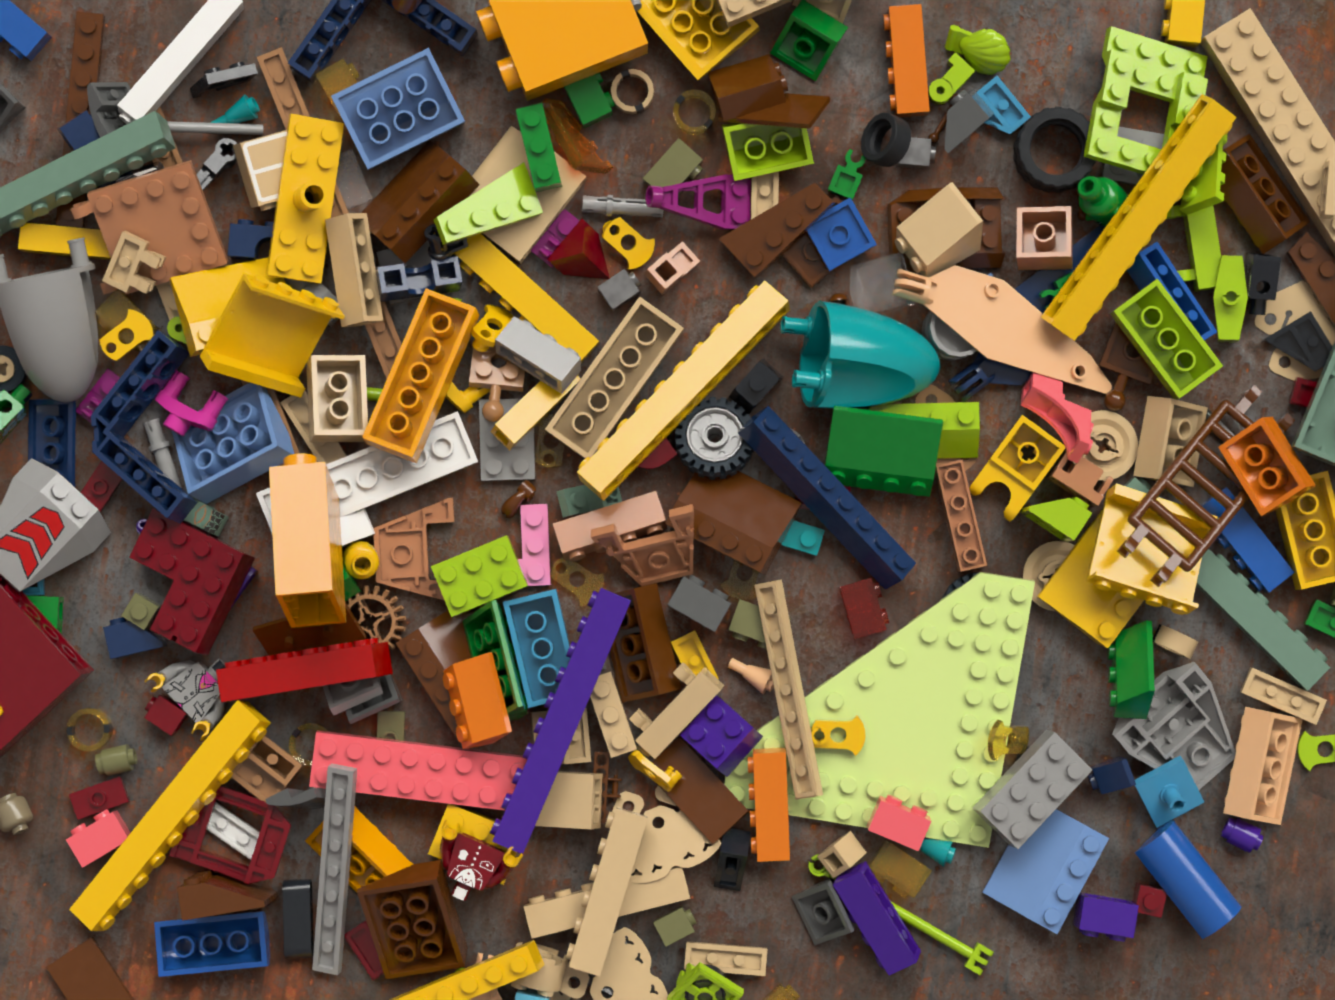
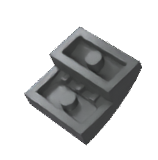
M94 82L87 85L90 112L100 138L127 125L119 118L120 113L117 106L131 90L127 82Z
M312 787L305 791L287 788L265 800L268 805L321 809L325 808L326 789Z

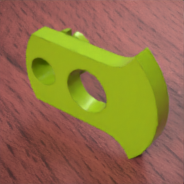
M1306 731L1301 734L1297 745V753L1300 762L1308 771H1311L1312 767L1316 764L1335 762V734L1311 736ZM1323 741L1329 742L1332 746V752L1327 757L1320 756L1317 750L1318 745Z

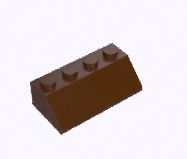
M1250 133L1223 150L1226 153V162L1222 164L1221 172L1225 174V183L1220 185V191L1224 193V201L1229 204L1238 222L1244 226L1251 236L1254 245L1260 249L1262 254H1265L1310 223Z
M657 583L615 593L631 600L610 649L622 702L681 689L680 680L673 674L677 667Z

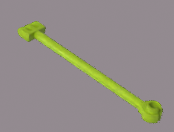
M819 854L813 855L810 858L814 861L819 860L817 857ZM808 861V868L813 875H825L834 881L836 880L837 876L833 878L824 865L821 869H815L814 863ZM891 901L903 921L966 957L967 960L964 966L978 975L982 974L983 970L974 964L978 961L986 966L989 961L980 956L981 952L992 957L994 951L979 942L972 949Z

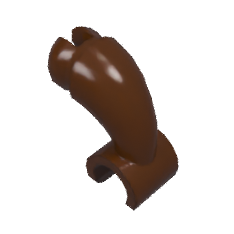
M524 481L518 487L517 492L503 503L501 513L506 515L505 518L514 517L524 499L526 501L532 500L535 496L536 487L530 481Z

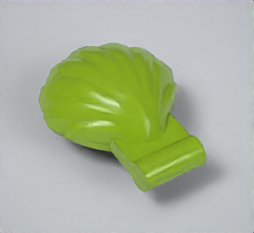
M956 25L950 26L945 49L964 55L967 63L977 73L994 75L1003 71L1010 62V47L1003 35L992 29H982L972 33Z

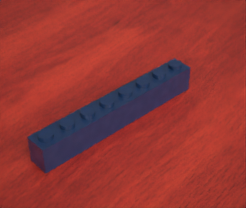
M769 406L752 416L740 429L738 434L885 590L904 579L916 562Z

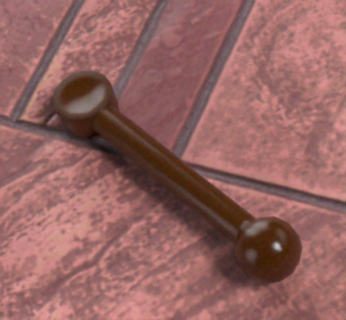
M947 112L934 133L929 135L928 139H931V143L938 142V135L947 122Z

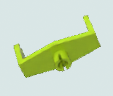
M1221 256L1213 296L1218 333L1217 342L1237 343L1240 339L1248 300L1243 256Z

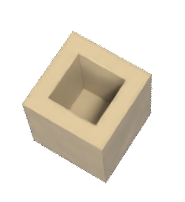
M850 831L834 841L817 857L830 875L835 878L852 867L867 852Z

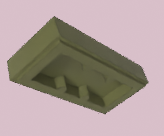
M379 711L377 716V738L405 741L406 711Z

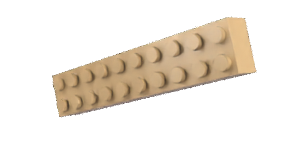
M1250 8L1206 35L1200 44L1335 256V216L1332 218H1319L1324 163L1329 160H1335V141Z

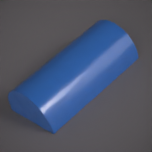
M1174 820L1163 824L1135 852L1202 939L1222 928L1240 911L1241 905Z
M264 911L210 916L184 921L180 919L154 922L159 977L269 966L270 938L268 922Z

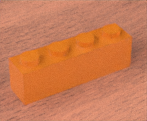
M922 5L889 6L887 14H883L884 31L889 30L890 40L885 41L886 57H891L892 68H887L888 84H893L894 93L889 95L890 111H895V116L900 118L928 116L930 109Z
M786 748L753 749V757H748V773H754V784H749V800H755V810L750 811V827H756V837H751V853L757 854V862L790 861Z

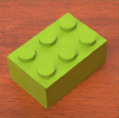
M507 535L431 566L451 617L529 586Z

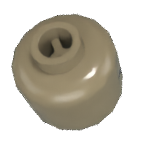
M16 793L0 798V830L7 833L12 832L13 835L27 831L29 829L27 825L33 820V813L27 799L23 796H17Z

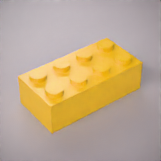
M1328 471L1311 474L1310 477L1316 486L1297 499L1275 510L1288 563L1295 572L1292 574L1295 590L1335 582V497Z

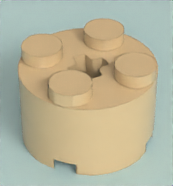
M523 942L517 943L516 947L522 945ZM536 944L545 966L535 973L511 982V986L520 990H526L527 987L537 990L539 995L553 997L554 992H558L561 989L568 959H565V954L564 958L559 957V951Z

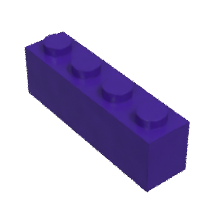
M864 861L838 875L833 884L840 901H843L847 907L849 918L860 928L866 945L871 946L876 954L875 957L878 965L884 968L888 975H891L917 963L921 950L867 862Z

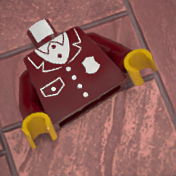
M444 821L440 844L442 866L448 871V877L457 880L451 895L460 900H467L472 887L483 891L484 888H493L507 879L523 857L522 853L519 857L512 856L511 850L513 847H509L507 851L459 831V823L456 824L455 829H450L447 827L448 821Z

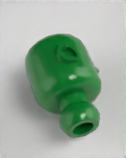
M1084 177L1079 182L1077 188L1079 207L1086 214L1085 219L1087 221L1093 220L1101 226H1107L1128 197L1124 189L1108 177Z

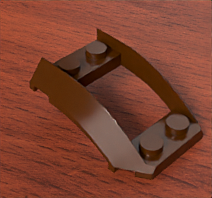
M957 187L967 201H971L972 208L983 220L980 251L955 265L966 269L1001 268L1006 253H1002L1000 200L1004 198L998 187ZM943 188L908 190L887 204L889 258L898 264L901 263L906 266L910 271H914L910 264V259L905 253H900L895 245L897 226L917 211V203H926Z

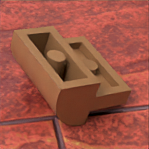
M265 735L263 739L255 742L251 747L247 759L242 763H238L234 768L231 778L258 799L266 802L265 799L285 790L303 767V764Z

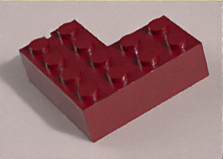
M152 509L129 558L174 581L150 630L175 641L177 644L195 653L208 656L255 557L185 522L180 524L167 519L158 510Z

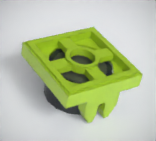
M701 962L696 966L688 963L686 972L680 971L676 987L667 996V1000H739L743 996L744 989L728 980L724 972L716 966Z

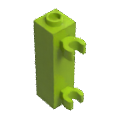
M1180 205L1172 206L1165 220L1183 217L1191 269L1177 272L1184 282L1193 281L1194 292L1215 289L1221 262V252L1214 206L1212 205L1188 215L1179 210Z

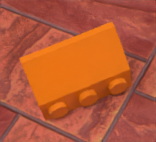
M1273 417L1260 418L1218 447L1261 516L1290 503L1316 486Z
M492 652L452 664L443 671V684L450 696V712L455 716L457 724L456 736L458 741L461 742L463 750L493 744L512 732Z

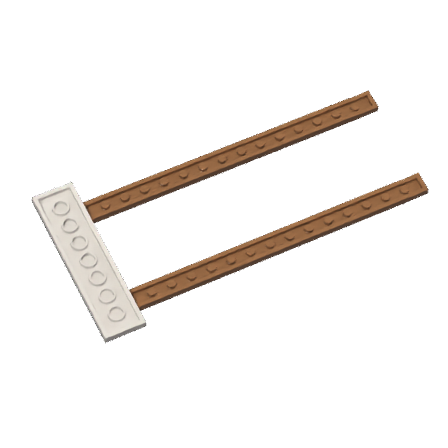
M281 47L258 56V62L285 129L287 130L290 114L310 117L292 70L288 65L283 48ZM160 106L156 110V112H158L166 120L162 108ZM176 143L175 149L167 152L163 157L153 159V163L161 161L165 168L183 163ZM337 181L331 218L349 213ZM381 302L383 321L367 324L365 327L387 379L402 342L386 303ZM241 380L243 386L246 385V384H248V383H250V382H246V381ZM266 387L289 433L294 454H300L276 391ZM457 411L435 420L417 464L371 446L326 464L339 497L340 517H343L478 463V459ZM270 488L257 492L256 495L272 532Z

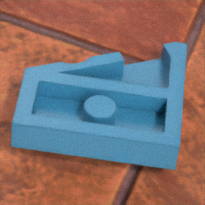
M995 76L977 91V94L994 112L984 122L985 124L1011 135L1031 118L998 76Z

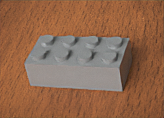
M1045 730L972 809L1007 844L1019 849L1089 775L1092 769L1055 732Z

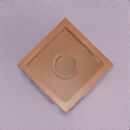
M1065 450L1046 479L1074 497L1083 500L1090 507L1098 506L1114 479L1107 476L1096 492L1094 486L1103 474V470L1084 457H1081L1075 465L1072 462L1065 472L1062 470L1068 460L1067 450Z

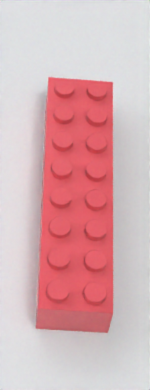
M317 730L309 787L326 789L327 769L333 763L357 768L356 793L504 810L501 806L506 794L512 795L516 784L511 782L517 768L523 769L527 759L523 758V755L475 749L463 750V748Z

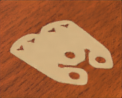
M1304 280L1276 292L1275 300H1267L1266 315L1268 313L1274 314L1277 319L1275 324L1268 325L1265 322L1266 315H1256L1255 318L1256 327L1268 335H1272L1281 329L1286 318V311H1292V316L1289 317L1287 325L1311 311L1332 346L1335 342V327L1330 323L1328 315L1321 304H1318L1313 296L1314 293ZM1278 348L1274 350L1269 362V367L1274 373L1295 381L1296 377L1307 380L1319 378L1324 368L1322 367L1315 372ZM1283 356H1287L1291 361L1290 366L1287 368H1282L1279 365V359Z
M657 786L655 789L656 798L659 801L676 806L666 793ZM627 791L620 793L621 798H617L612 812L615 813L617 807L623 809V804L626 801H631L634 804L632 812L640 814L644 807L643 798ZM662 805L647 810L643 815L648 816L631 872L632 874L637 869L642 875L635 874L630 876L629 880L636 879L630 883L639 884L659 880L665 877L674 866L689 868L698 865L710 858L721 845L720 839L713 845L681 810L675 812L674 809ZM662 817L664 819L663 827L655 828L652 824L653 819ZM704 843L712 844V846L707 847L706 851H703ZM688 852H690V854L695 855L694 857H688L687 859H684ZM654 865L662 866L661 869H656L655 872H652Z
M626 927L613 933L601 976L595 975L592 980L590 994L593 1000H667L668 996L663 982L650 973L651 956L638 935ZM625 936H627L628 940L632 941L634 944H625ZM638 953H640V959H642L643 963L635 960ZM569 961L560 992L578 999L585 994L589 973L570 968ZM573 976L580 980L579 987L575 989L568 985V980ZM652 984L654 985V990L657 991L658 994L650 993ZM608 986L613 989V996L611 998H604L601 991L604 987Z

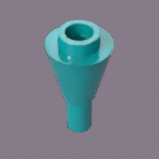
M244 94L224 115L211 121V123L236 124L257 119V112L260 111V108L253 97L249 98Z
M925 839L920 847L921 852L943 867L946 862L952 863L956 848L952 847V841Z

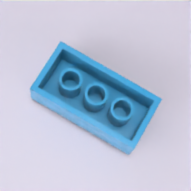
M557 589L503 602L528 708L545 704L550 692L556 693L560 684L555 682L561 666L567 668L570 658L566 657L570 642Z

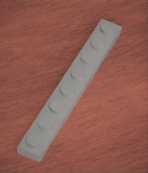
M331 763L327 769L312 970L339 975L342 972L357 768Z

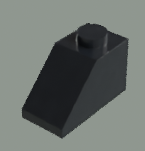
M730 829L722 837L714 887L735 891L741 890L751 832Z

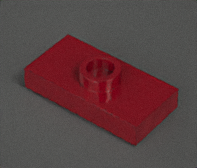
M101 461L80 493L101 513L123 479Z
M122 776L69 794L77 820L130 801Z

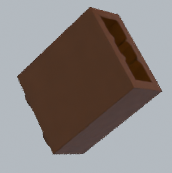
M770 54L708 73L712 92L724 121L786 103L784 92L788 91L786 79L782 75L779 63H773Z

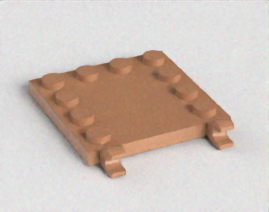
M191 160L89 191L87 193L89 200L73 205L74 208H71L74 219L82 218L94 212L111 258L123 231H127L150 242L147 250L166 256L162 267L158 266V269H155L142 262L137 275L156 281L155 286L169 282L171 277L212 269L225 265L229 261ZM105 282L100 284L103 294L118 290V288ZM131 287L130 292H127V293L124 292V293H125V295H126V294L133 293V292H136V291H139V290H137V289L134 288V287Z

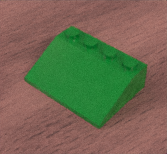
M834 406L824 465L843 486L930 497L943 420Z
M492 600L462 622L471 658L489 652L493 653L509 720L514 721L528 714V705L520 685V672L516 669L514 661V647L510 643L507 634L508 622L503 617L497 600Z

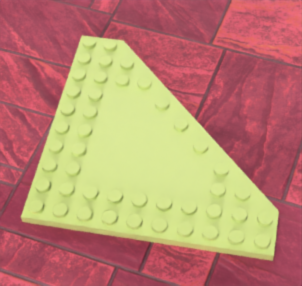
M979 572L971 580L942 598L940 602L918 615L906 626L887 637L865 655L863 654L844 670L825 681L804 697L810 729H812L815 720L850 721L858 715L864 724L866 737L861 751L856 756L848 749L814 748L823 795L795 799L786 752L788 815L868 828L867 824L879 796L886 798L887 795H892L902 800V805L912 808L915 805L928 811L927 815L931 818V824L925 835L926 838L989 848L992 828L972 808L1002 775L1035 581ZM777 716L757 730L763 738L753 749L786 748L780 716ZM836 727L831 731L830 737L835 742H841L846 738V732L843 728ZM818 729L814 736L820 739L824 736V733L821 729ZM752 749L728 777L725 776L724 785L746 808L755 810V800H749V784H754V773H748V757H753Z

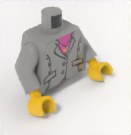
M220 658L209 668L201 661L195 663L192 660L173 663L159 671L158 674L153 673L149 675L144 681L145 683L148 680L156 682V687L151 692H156L162 686L168 695L195 721L191 734L198 729L204 732L200 739L201 741L206 739L210 729L216 725L224 714L226 702H221L216 670L225 668V663Z

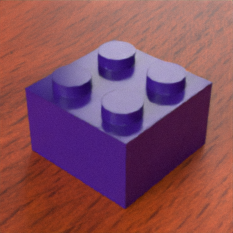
M718 695L706 705L680 735L726 777L731 774L763 738L754 727Z
M1080 892L1076 899L1073 925L1086 936L1098 937L1099 933H1105L1111 940L1125 942L1126 937L1134 938L1139 905L1130 900Z

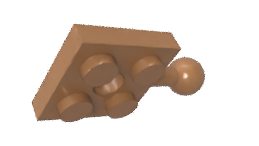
M496 346L489 347L486 352H479L473 347L469 387L490 389L489 401L484 404L482 414L487 421L497 422L504 414V408L500 403L501 390L523 392L525 371L497 354ZM496 358H502L506 361V365L497 368L492 365V361Z

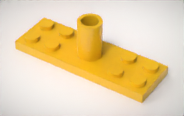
M296 114L289 115L266 276L321 284L328 240L325 220L331 218L344 123ZM305 190L313 195V203L310 204L305 199Z

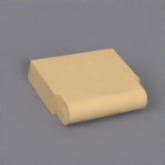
M511 126L478 167L472 177L480 185L472 194L525 162L533 184L521 131ZM556 152L554 154L562 187L536 193L543 213L533 218L481 233L520 264H522L531 252V249L587 180L583 173Z

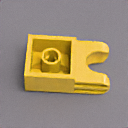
M1022 415L969 487L970 494L973 496L980 495L988 485L995 482L1005 484L1011 492V499L1004 510V518L1009 522L1012 521L1066 449L1065 445ZM1029 446L1034 447L1033 453L1036 457L1033 460L1029 458L1027 461L1022 459L1024 454L1021 449L1023 447L1028 449Z

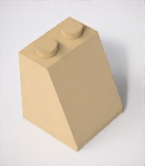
M952 182L897 226L895 245L900 253L907 255L916 273H921L925 277H931L980 251L983 220Z

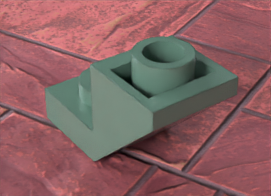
M586 485L556 491L563 518L622 502L619 487L604 501Z

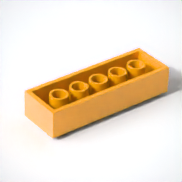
M427 288L425 289L362 438L367 445L417 464L470 340L472 328L476 325L480 316L476 307Z

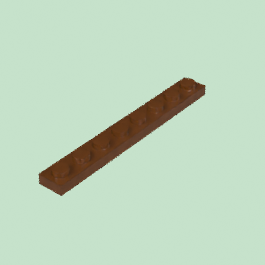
M76 12L66 123L83 111L87 110L91 114L87 85L99 82L105 23L104 14ZM65 140L62 156L73 152ZM87 193L74 198L68 204L57 207L56 226L85 227L86 216L74 219L71 208H74L73 205L76 203L87 201Z

